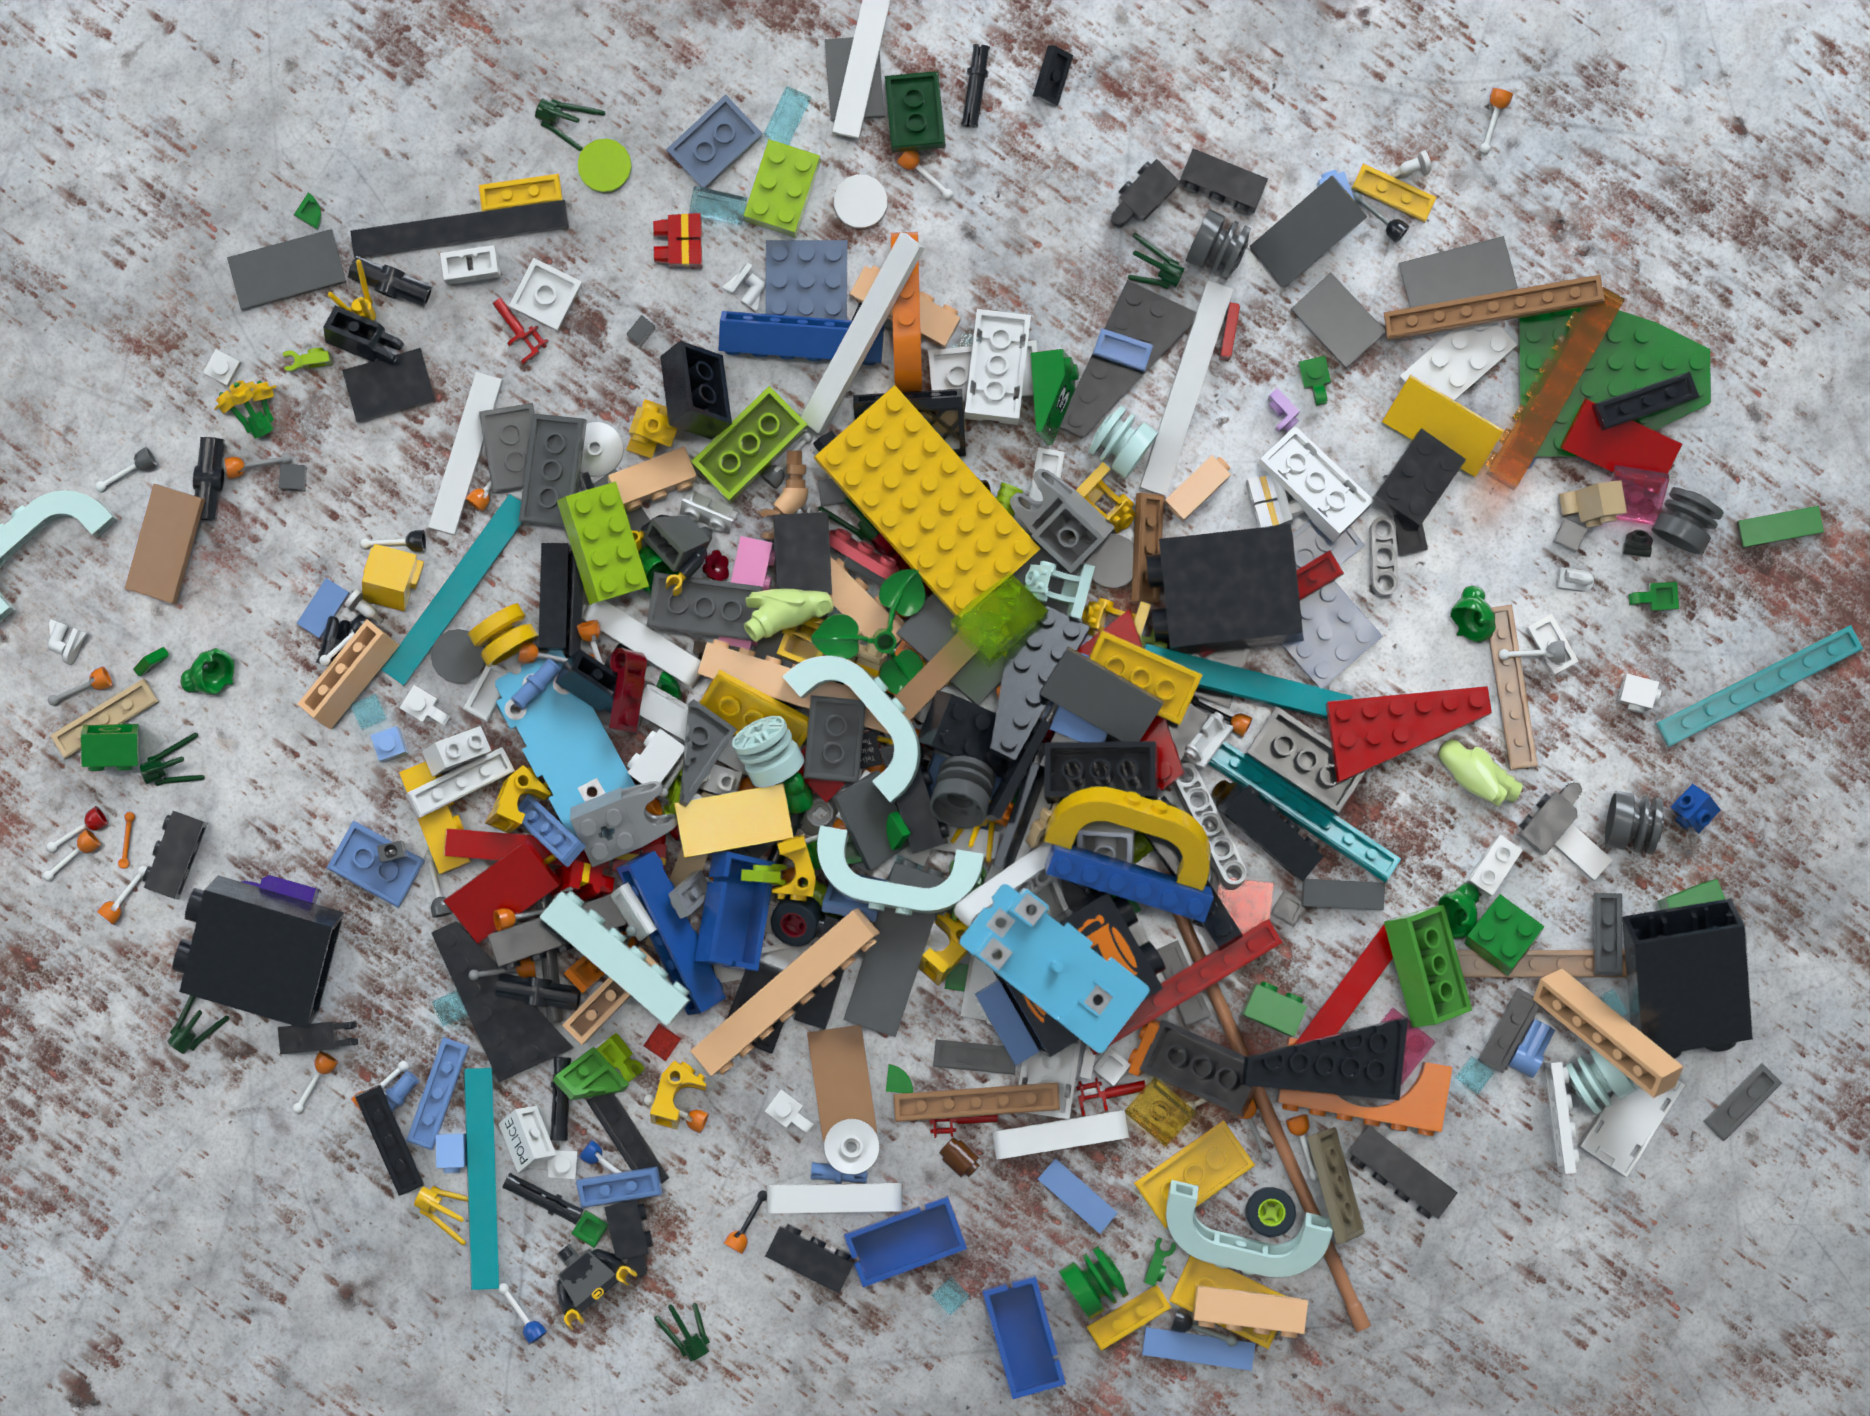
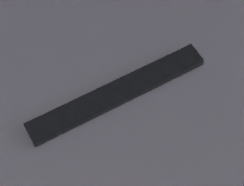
M558 200L350 230L354 258L356 256L363 258L569 228L566 201Z

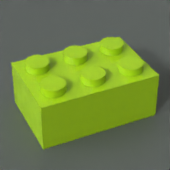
M768 139L743 215L744 221L796 238L821 164L820 155Z

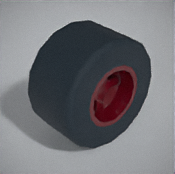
M788 894L773 910L770 919L771 928L775 936L783 943L801 947L809 944L816 937V928L820 917L824 918V913L819 902L813 897L807 896L806 901L791 900L790 894Z

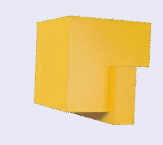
M374 543L363 570V599L366 602L405 612L411 595V588L416 589L424 568V561L417 560L416 554Z
M813 617L796 627L782 630L784 636L777 654L784 660L794 664H799L813 657L827 656L819 651L811 641V635L825 620Z

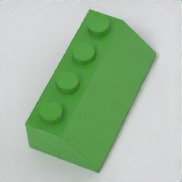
M1444 904L1403 914L1384 921L1412 1028L1436 1025L1472 1011Z

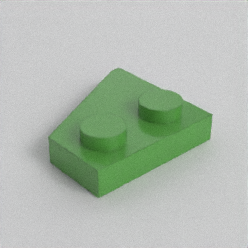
M594 1046L559 1072L553 1079L554 1083L570 1100L623 1092L629 1086V1083Z

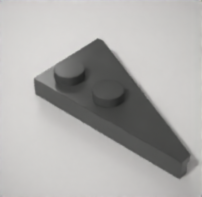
M694 699L688 705L679 803L684 807L689 804L737 730Z

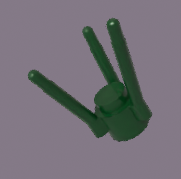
M542 98L535 112V118L542 121L541 126L555 133L578 151H582L583 147L555 127L552 122L557 124L560 118L579 123V118L562 112V108L602 116L606 112L591 107L560 102L555 99L549 101Z
M1133 233V238L1165 262L1162 264L1135 250L1133 251L1134 256L1160 269L1157 276L1162 279L1128 275V279L1157 285L1168 289L1169 285L1176 288L1185 268L1179 266L1180 262L1171 259L1137 233Z
M845 498L844 502L861 520L857 524L860 529L822 506L818 507V511L828 512L830 519L856 534L861 541L866 538L871 542L880 533L849 498Z
M198 733L191 734L157 755L148 757L147 762L141 763L140 771L145 783L150 784L154 782L156 786L167 783L204 780V775L164 778V776L168 775L167 768L183 762L184 757H178L166 762L160 760L197 738Z
M190 995L176 1025L170 1031L172 1035L167 1042L182 1054H185L188 1049L194 1051L199 1043L227 1022L229 1016H224L196 1039H193L196 1034L191 1029L202 1015V1011L198 1010L186 1026H182L196 998Z
M693 1303L692 1307L700 1337L697 1333L690 1335L678 1312L670 1304L668 1308L685 1339L681 1342L659 1316H655L654 1320L679 1348L683 1357L687 1356L690 1362L709 1352L707 1344L710 1341L705 1333L698 1304Z

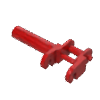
M501 297L492 303L516 335L508 341V346L510 347L515 341L518 342L522 339L531 349V353L521 360L523 365L540 354V348L547 347L546 344L549 340L542 339L537 332L538 326H530L529 331L525 333L524 327ZM530 335H533L539 343L535 347L528 340Z
M1097 1077L1095 1082L1082 1084L1079 1081V1086L1076 1087L1077 1091L1080 1090L1081 1092L1078 1100L1082 1117L1086 1116L1083 1102L1086 1100L1102 1098L1104 1111L1108 1112L1106 1099L1147 1091L1144 1080L1105 1088L1104 1091H1100L1099 1086L1102 1085V1081L1098 1082ZM1097 1087V1094L1084 1096L1083 1090Z
M998 1115L929 1119V1124H933L934 1129H930V1134L934 1133V1138H936L937 1134L950 1133L951 1137H953V1132H957L956 1128H953V1123L998 1122ZM950 1121L949 1128H936V1122Z

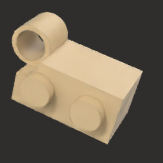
M1621 480L1597 483L1576 491L1559 494L1562 516L1579 514L1580 523H1586V528L1602 526V523L1617 521L1616 516L1627 513Z

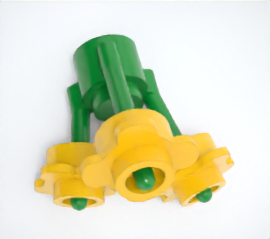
M243 380L237 381L229 387L230 392L227 390L224 393H219V397L216 399L218 405L214 409L217 410L219 408L223 414L231 410L242 423L246 432H251L254 439L259 438L274 429L271 424L274 418L270 412L267 398L274 397L273 388L277 387L276 385L269 386L268 381L263 383L258 381L257 384L253 381L245 383ZM251 398L253 402L261 400L264 414L261 410L254 411L249 402ZM244 404L250 415L247 417V420L235 405Z

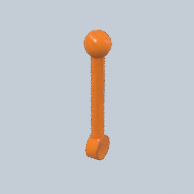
M127 812L124 816L126 828L122 858L118 861V866L122 869L128 868L130 865L127 856L131 824L135 819L133 812Z

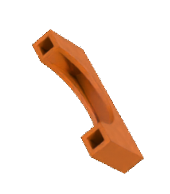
M1287 1037L1286 1046L1294 1045L1297 1039ZM1423 1062L1416 1081L1400 1097V1100H1395L1381 1106H1357L1341 1099L1336 1094L1278 1089L1276 1102L1283 1103L1282 1109L1298 1112L1299 1107L1310 1108L1309 1114L1325 1117L1327 1111L1337 1113L1336 1119L1352 1122L1353 1116L1364 1118L1363 1124L1380 1126V1121L1391 1123L1390 1129L1407 1132V1126L1418 1128L1417 1134L1434 1136L1435 1131L1442 1132L1453 1067Z

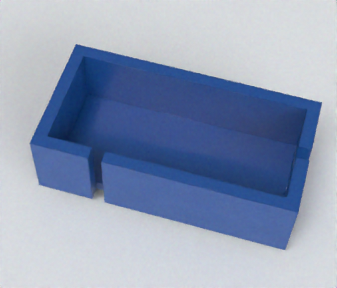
M715 852L712 854L709 877L713 878V882H708L695 956L696 962L739 971L759 970L772 884L769 882L741 881L742 870H753V865L771 866L776 864V862L732 852Z
M948 1195L926 1203V1209L923 1211L918 1206L844 1234L852 1259L859 1256L860 1261L855 1262V1267L863 1287L967 1249Z
M1036 1275L1011 1281L1013 1287L1007 1288V1284L1004 1283L982 1290L1012 1399L1066 1385L1059 1358L1053 1359V1356L1058 1355Z

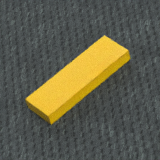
M1364 163L1351 188L1423 223L1426 222L1437 198Z
M559 173L478 185L482 211L563 200Z
M1155 1284V1286L1150 1287L1086 1327L1102 1351L1172 1307L1158 1284Z

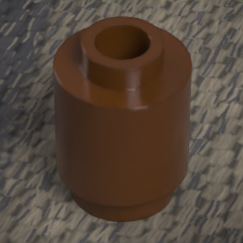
M955 1137L939 1152L943 1156L942 1160L960 1177H963L965 1174L970 1177L980 1166L977 1163L980 1157L962 1140L958 1141Z

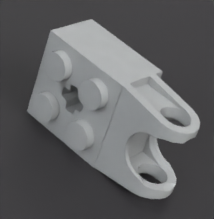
M1038 469L1033 475V479L1042 493L1043 501H1035L1021 493H1016L1011 497L1010 504L1014 512L1033 533L1032 537L1072 573L1114 529V526L1075 489L1050 471Z
M652 781L624 789L620 787L571 807L570 821L579 840L586 846L584 850L592 867L639 849L677 826L676 814L653 815L645 809L650 801L663 792L661 782Z

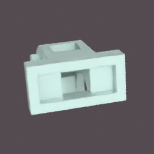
M1041 561L1040 565L1031 564L1025 577L1024 591L1032 593L1031 598L1037 601L1047 602L1049 598L1069 604L1066 615L1076 620L1081 619L1095 566L1085 563L1079 565L1077 576L1057 571V565L1050 562ZM1050 576L1064 580L1061 594L1048 591Z

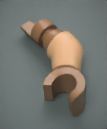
M787 450L786 474H789V479H786V487H783L782 494L773 504L775 508L773 510L767 508L758 510L756 513L759 517L764 518L770 515L773 519V515L794 514L805 505L808 488H805L806 480L802 479L803 475L806 474V465L802 464V451ZM774 524L771 530L767 532L762 531L760 537L774 539Z

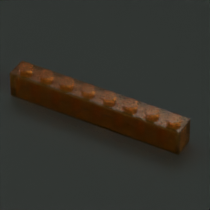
M1603 287L1605 303L1581 307L1579 312L1573 311L1566 323L1570 327L1565 336L1559 335L1552 347L1557 351L1552 359L1548 357L1545 359L1539 372L1543 373L1538 383L1533 381L1525 394L1529 396L1525 406L1520 404L1512 416L1516 420L1512 429L1506 427L1499 439V442L1502 443L1498 453L1492 451L1485 463L1489 467L1486 475L1512 490H1515L1625 301L1623 297Z

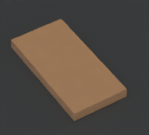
M153 484L125 589L172 604L177 603L205 503L204 498L159 484Z
M853 1025L807 1032L823 1141H825L829 1130L835 1124L847 1119L861 1120L871 1126L875 1133H878L862 1026Z

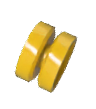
M518 603L492 614L468 633L474 646L482 647L487 645L480 654L487 667L495 666L519 653L522 642L533 643L539 637L532 624L520 625L526 615Z

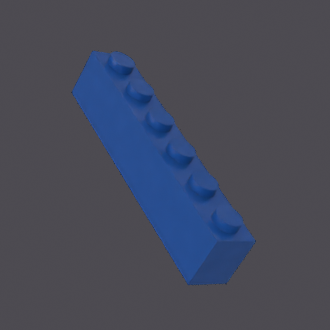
M722 311L718 351H725L728 355L752 353L755 357L779 355L782 359L805 357L809 361L832 359L853 321ZM885 323L862 363L863 365H875L882 362Z
M1052 844L1045 862L1047 875L1204 923L1213 900L1211 887L1205 886L1203 891L1177 883V877L1074 845H1072L1070 850Z
M655 851L642 853L616 869L623 884L629 883L657 928L649 937L672 984L679 982L689 991L687 997L690 999V1002L684 1007L687 1015L702 1013L726 998L722 983L716 978L711 964L695 961L699 936L692 928L688 918H679L677 911L671 904L668 894L675 887L663 869L664 865L661 858Z

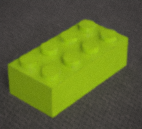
M768 386L732 421V425L716 436L691 463L731 504L767 467L772 465L808 430V424Z
M616 482L556 500L589 605L649 587Z

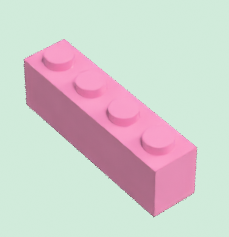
M740 536L731 582L762 586L763 591L770 590L772 577L767 576L769 566H774L776 562L773 543ZM719 637L718 639L729 643V646L742 647L752 650V645L757 646L758 641Z

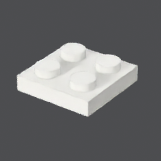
M533 258L509 307L559 331L583 283Z

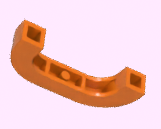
M891 232V249L900 233H906L918 242V232ZM918 260L892 308L895 386L901 392L922 391Z

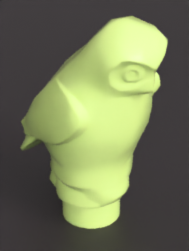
M771 589L751 592L749 597H746V605L749 608H757L758 610L754 611L751 619L744 623V628L750 638L757 642L763 637H771L780 630L796 627L813 617H822L827 613H832L834 607L833 600L828 592Z
M1453 739L1446 741L1440 746L1438 754L1440 760L1451 771L1457 783L1467 791L1492 802L1496 806H1500L1503 800L1514 803L1518 799L1522 790V783L1514 780L1513 776L1500 768L1485 750L1479 747H1475L1473 750L1467 749L1457 740Z

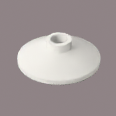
M600 422L588 423L586 425L581 472H589L590 476L606 475L613 471L621 461L623 455L622 440L611 426ZM594 443L600 445V450L596 453L590 451V446Z
M847 1119L838 1122L829 1130L824 1142V1151L828 1162L837 1171L844 1174H859L869 1169L876 1161L879 1153V1140L875 1131L867 1123L857 1119ZM854 1143L856 1151L853 1153L848 1152L846 1145Z

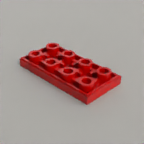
M1585 398L1560 447L1658 493L1683 444L1636 421H1630L1602 431L1592 406L1596 403Z
M526 840L449 895L444 902L478 944L488 937L489 934L497 930L493 917L495 910L504 908L513 911L514 914H520L557 888L562 882L531 842Z

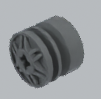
M1209 209L1185 261L1202 268L1207 260L1211 259L1214 261L1211 273L1215 275L1219 265L1222 264L1226 267L1221 278L1228 280L1233 271L1238 268L1246 251L1251 228L1245 225L1240 236L1234 233L1239 222L1234 221L1227 231L1223 229L1225 216Z
M1673 487L1669 493L1673 500L1667 499L1664 503L1665 507L1673 514L1659 513L1651 530L1661 539L1680 549L1702 555L1711 540L1710 535L1702 528L1716 529L1718 524L1713 519L1720 520L1724 512L1701 494Z
M952 756L945 759L940 765L936 786L933 789L930 800L932 814L942 823L951 827L965 829L981 825L986 819L990 798L995 786L996 776L992 768L986 763L968 756Z
M1614 791L1606 820L1605 847L1625 850L1629 839H1633L1634 852H1640L1644 843L1645 854L1653 855L1661 838L1664 824L1662 798L1654 797L1650 805L1649 796L1644 795L1638 807H1636L1634 794Z

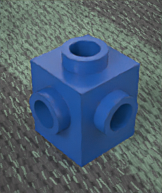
M1693 783L1670 807L1677 815L1675 821L1682 828L1687 830L1690 827L1698 834L1721 811L1712 797Z

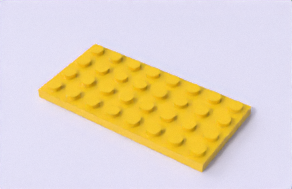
M895 385L813 457L912 569L919 570L918 573L924 583L959 622L1041 549Z

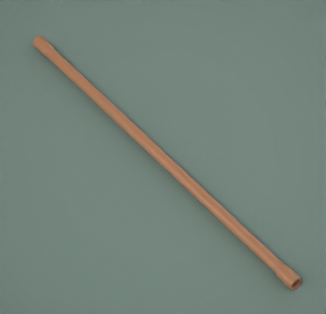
M1170 871L1165 872V874L1171 875ZM1172 913L1195 963L1206 955L1188 917ZM1218 982L1206 988V991L1231 1048L1239 1054L1250 1056ZM1257 1087L1253 1096L1301 1206L1305 1214L1307 1212L1321 1216L1264 1087ZM1331 1239L1324 1257L1345 1302L1347 1313L1355 1331L1359 1332L1370 1327L1371 1324L1361 1302H1359Z

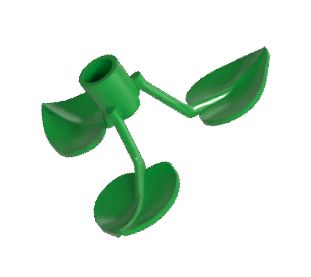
M905 569L898 571L882 583L879 590V601L883 606L891 608L886 629H878L873 634V637L857 635L859 627L852 617L846 614H835L828 617L811 635V641L815 647L827 656L850 659L859 651L857 640L870 644L873 643L879 652L889 653L892 658L882 664L880 679L888 687V691L898 694L924 667L919 655L912 650H903L896 656L893 650L896 647L897 641L892 633L895 611L902 616H911L917 613L924 604L925 589L921 576L918 573L919 570Z

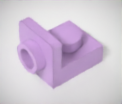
M1276 388L1268 397L1271 401L1268 405L1278 416L1282 414L1285 416L1276 426L1275 430L1278 433L1282 429L1288 432L1299 421L1296 416L1300 411Z

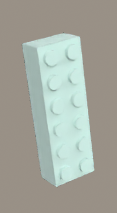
M561 891L540 915V918L666 1026L670 1025L690 1002V999L687 997L689 991L679 982L670 983L666 979L668 973L658 964L649 965L645 961L647 955L634 945L632 948L628 947L624 943L626 937L617 929L612 927L608 930L603 925L605 919L596 911L591 909L587 912L582 907L584 901L571 891L568 894Z

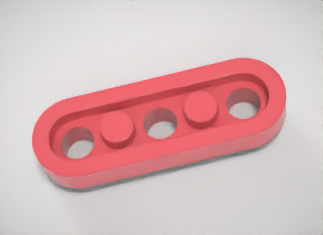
M842 528L830 530V546L875 574L887 579L900 570L896 565L897 561L887 555H879L874 552V547L862 541L858 542L851 538L852 534Z

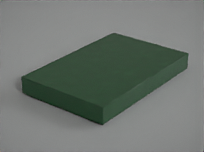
M932 71L885 76L892 153L946 148L939 72Z

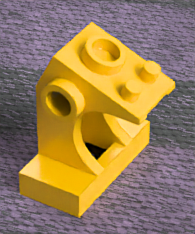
M644 399L642 407H637L628 432L631 436L626 449L628 452L652 459L658 443L668 447L672 446L678 428L669 426L667 406Z
M1102 462L1076 491L1114 526L1113 531L1119 534L1122 529L1128 528L1133 522L1135 512L1132 507L1134 503L1123 493L1120 497L1116 495L1103 482V479L1110 473L1111 469ZM1104 494L1116 504L1108 514H1105L1095 505Z
M1099 598L1098 602L1089 601L1082 614V623L1090 626L1087 635L1094 637L1103 630L1108 614L1120 617L1125 611L1113 608L1114 602L1107 599ZM1142 601L1139 604L1137 614H1133L1140 639L1151 604Z
M522 765L503 782L485 824L506 833L513 832L522 824L525 814L518 810L517 802L519 796L530 794L545 801L551 795L547 783L544 782L542 784L539 781L540 778L536 777L533 769Z
M804 834L795 836L792 839L777 841L780 855L787 856L793 861L796 873L789 883L772 888V893H778V899H784L785 894H790L791 900L806 901L807 896L813 897L816 876ZM800 877L807 878L808 882L805 886H800L797 883Z
M946 912L944 916L938 914L934 923L947 934L949 945L941 951H933L929 948L922 955L918 968L937 986L941 985L947 975L969 952L959 943V939L968 927L960 919L956 921L950 919L951 914Z
M674 1060L661 1075L656 1097L650 1111L651 1123L678 1130L680 1110H677L673 1103L675 1095L681 1089L687 1087L706 1091L705 1076L701 1073L695 1076V1070L683 1061L679 1064ZM673 1078H678V1079H680V1080L677 1081V1082H673V1081H672Z

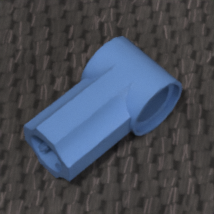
M1533 1019L1522 1043L1516 1048L1508 1066L1534 1078L1543 1062V1054L1555 1029Z

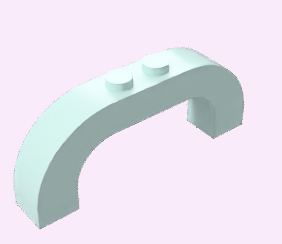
M54 491L44 494L33 500L26 507L22 505L11 514L12 519L5 525L3 523L0 524V568L8 558L54 519L60 517L76 518L95 537H99L117 519L104 505L83 493ZM0 592L1 623L15 609Z
M818 656L807 659L794 666L782 676L799 697L803 699L818 686L826 682L838 681L848 685L889 732L894 743V755L890 765L872 782L891 803H894L907 791L916 777L920 764L919 739L913 725L903 714L906 708L896 697L891 700L885 693L888 687L878 676L873 679L859 665L836 656Z
M820 826L817 842L818 858L828 881L838 892L849 899L869 904L868 909L884 911L885 907L896 909V914L912 916V912L925 914L943 912L955 907L962 898L971 893L981 876L984 854L956 849L954 866L950 876L945 882L933 888H919L863 878L855 874L846 863L845 852L849 835L848 831Z
M1171 1180L1166 1208L1169 1231L1176 1243L1185 1252L1199 1260L1212 1263L1220 1268L1229 1267L1241 1270L1249 1275L1287 1277L1311 1268L1321 1259L1329 1246L1333 1233L1330 1218L1307 1212L1298 1235L1282 1244H1270L1212 1230L1204 1226L1194 1212L1198 1198V1186Z

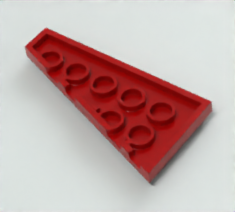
M1488 686L1328 701L1326 703V711L1337 784L1383 762L1385 763L1414 750L1427 742L1436 740L1449 732L1489 716L1492 710Z

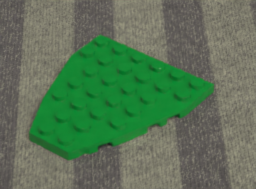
M1603 304L1518 318L1520 457H1578L1562 449L1560 446L1585 398L1598 403L1690 371L1700 397L1633 421L1657 431L1711 403L1710 349L1657 322Z

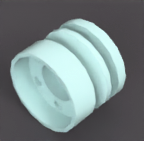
M1121 405L1101 424L1093 436L1094 439L1088 452L1094 456L1102 446L1105 450L1099 460L1103 462L1111 454L1116 456L1111 469L1126 479L1147 452L1159 432L1146 422L1142 423L1136 430L1131 428L1136 415L1132 413L1123 422L1121 418L1127 409Z
M781 716L764 717L752 722L737 733L732 741L735 752L738 753L740 761L745 764V771L752 784L756 787L764 788L781 783L793 776L804 763V756L797 743L791 740L792 733L787 729V724Z
M1591 1049L1590 1052L1594 1063L1590 1065L1585 1058L1580 1056L1577 1060L1582 1068L1581 1071L1572 1061L1566 1067L1570 1076V1082L1582 1102L1588 1105L1595 1114H1598L1602 1111V1108L1597 1099L1600 1098L1607 1107H1610L1612 1105L1608 1095L1610 1091H1613L1618 1098L1623 1099L1637 1089L1629 1077L1596 1050Z

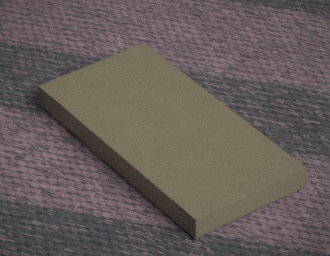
M1332 1127L1307 1136L1336 1243H1345L1365 1234L1337 1129Z

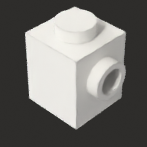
M1626 674L1622 678L1616 702L1629 705L1628 710L1644 713V710H1650L1653 708V705H1658L1661 696V690L1657 689L1659 682Z

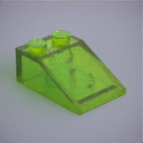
M1010 572L959 612L951 620V629L990 667L1042 619L1049 610Z

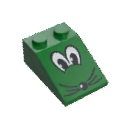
M1064 349L1031 353L1036 432L1047 445H1053L1075 392V380H1079L1078 366L1073 363L1072 357H1069Z

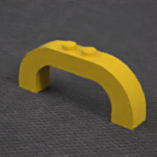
M1091 787L1070 794L1052 812L1046 827L1045 842L1071 850L1075 837L1083 826L1095 821L1112 822L1172 842L1182 854L1178 867L1177 883L1204 890L1210 869V842L1199 822L1183 810L1167 805L1160 800L1141 797L1135 792H1125L1109 787Z

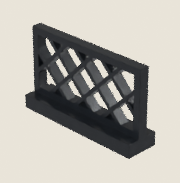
M962 389L902 392L919 412H927L933 417L929 422L931 426L937 421L947 429L941 436L944 440L951 433L960 440V449L952 450L959 457L966 456ZM885 393L853 395L854 419L856 420ZM947 410H958V419L952 426H949L940 418ZM958 425H959V433L954 430Z

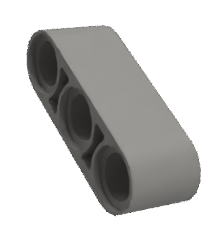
M1381 516L1376 518L1369 527L1371 587L1377 596L1388 597L1398 587L1396 526L1391 518ZM1376 524H1386L1389 527V534L1384 537L1378 535L1375 530ZM1379 550H1386L1390 554L1389 563L1383 564L1378 561L1376 555ZM1387 577L1391 581V589L1388 591L1381 590L1378 586V579Z

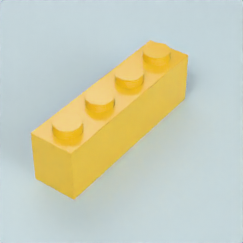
M426 761L399 772L407 793L443 776V773L432 776ZM454 802L418 819L438 872L441 875L473 863L471 858L444 856L446 828L464 830L459 814L454 816L451 805H454Z

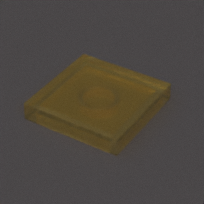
M1156 1077L1144 1087L1125 1109V1113L1165 1147L1197 1113Z

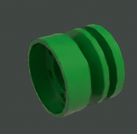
M1098 1246L1092 1249L1098 1258L1096 1262L1092 1263L1086 1253L1083 1255L1087 1266L1084 1270L1073 1261L1058 1271L1089 1320L1105 1310L1100 1299L1103 1296H1106L1113 1304L1117 1303V1300L1111 1293L1115 1288L1118 1289L1123 1298L1129 1295L1123 1276L1110 1256L1105 1254Z

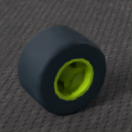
M1263 1187L1255 1191L1248 1199L1245 1208L1246 1219L1250 1227L1258 1234L1266 1237H1278L1286 1233L1293 1226L1296 1218V1206L1292 1198L1285 1191L1275 1187Z

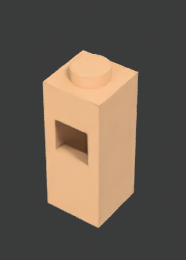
M1211 455L1165 499L1164 504L1183 523L1230 478L1231 474L1228 472L1230 466L1221 457L1216 459Z

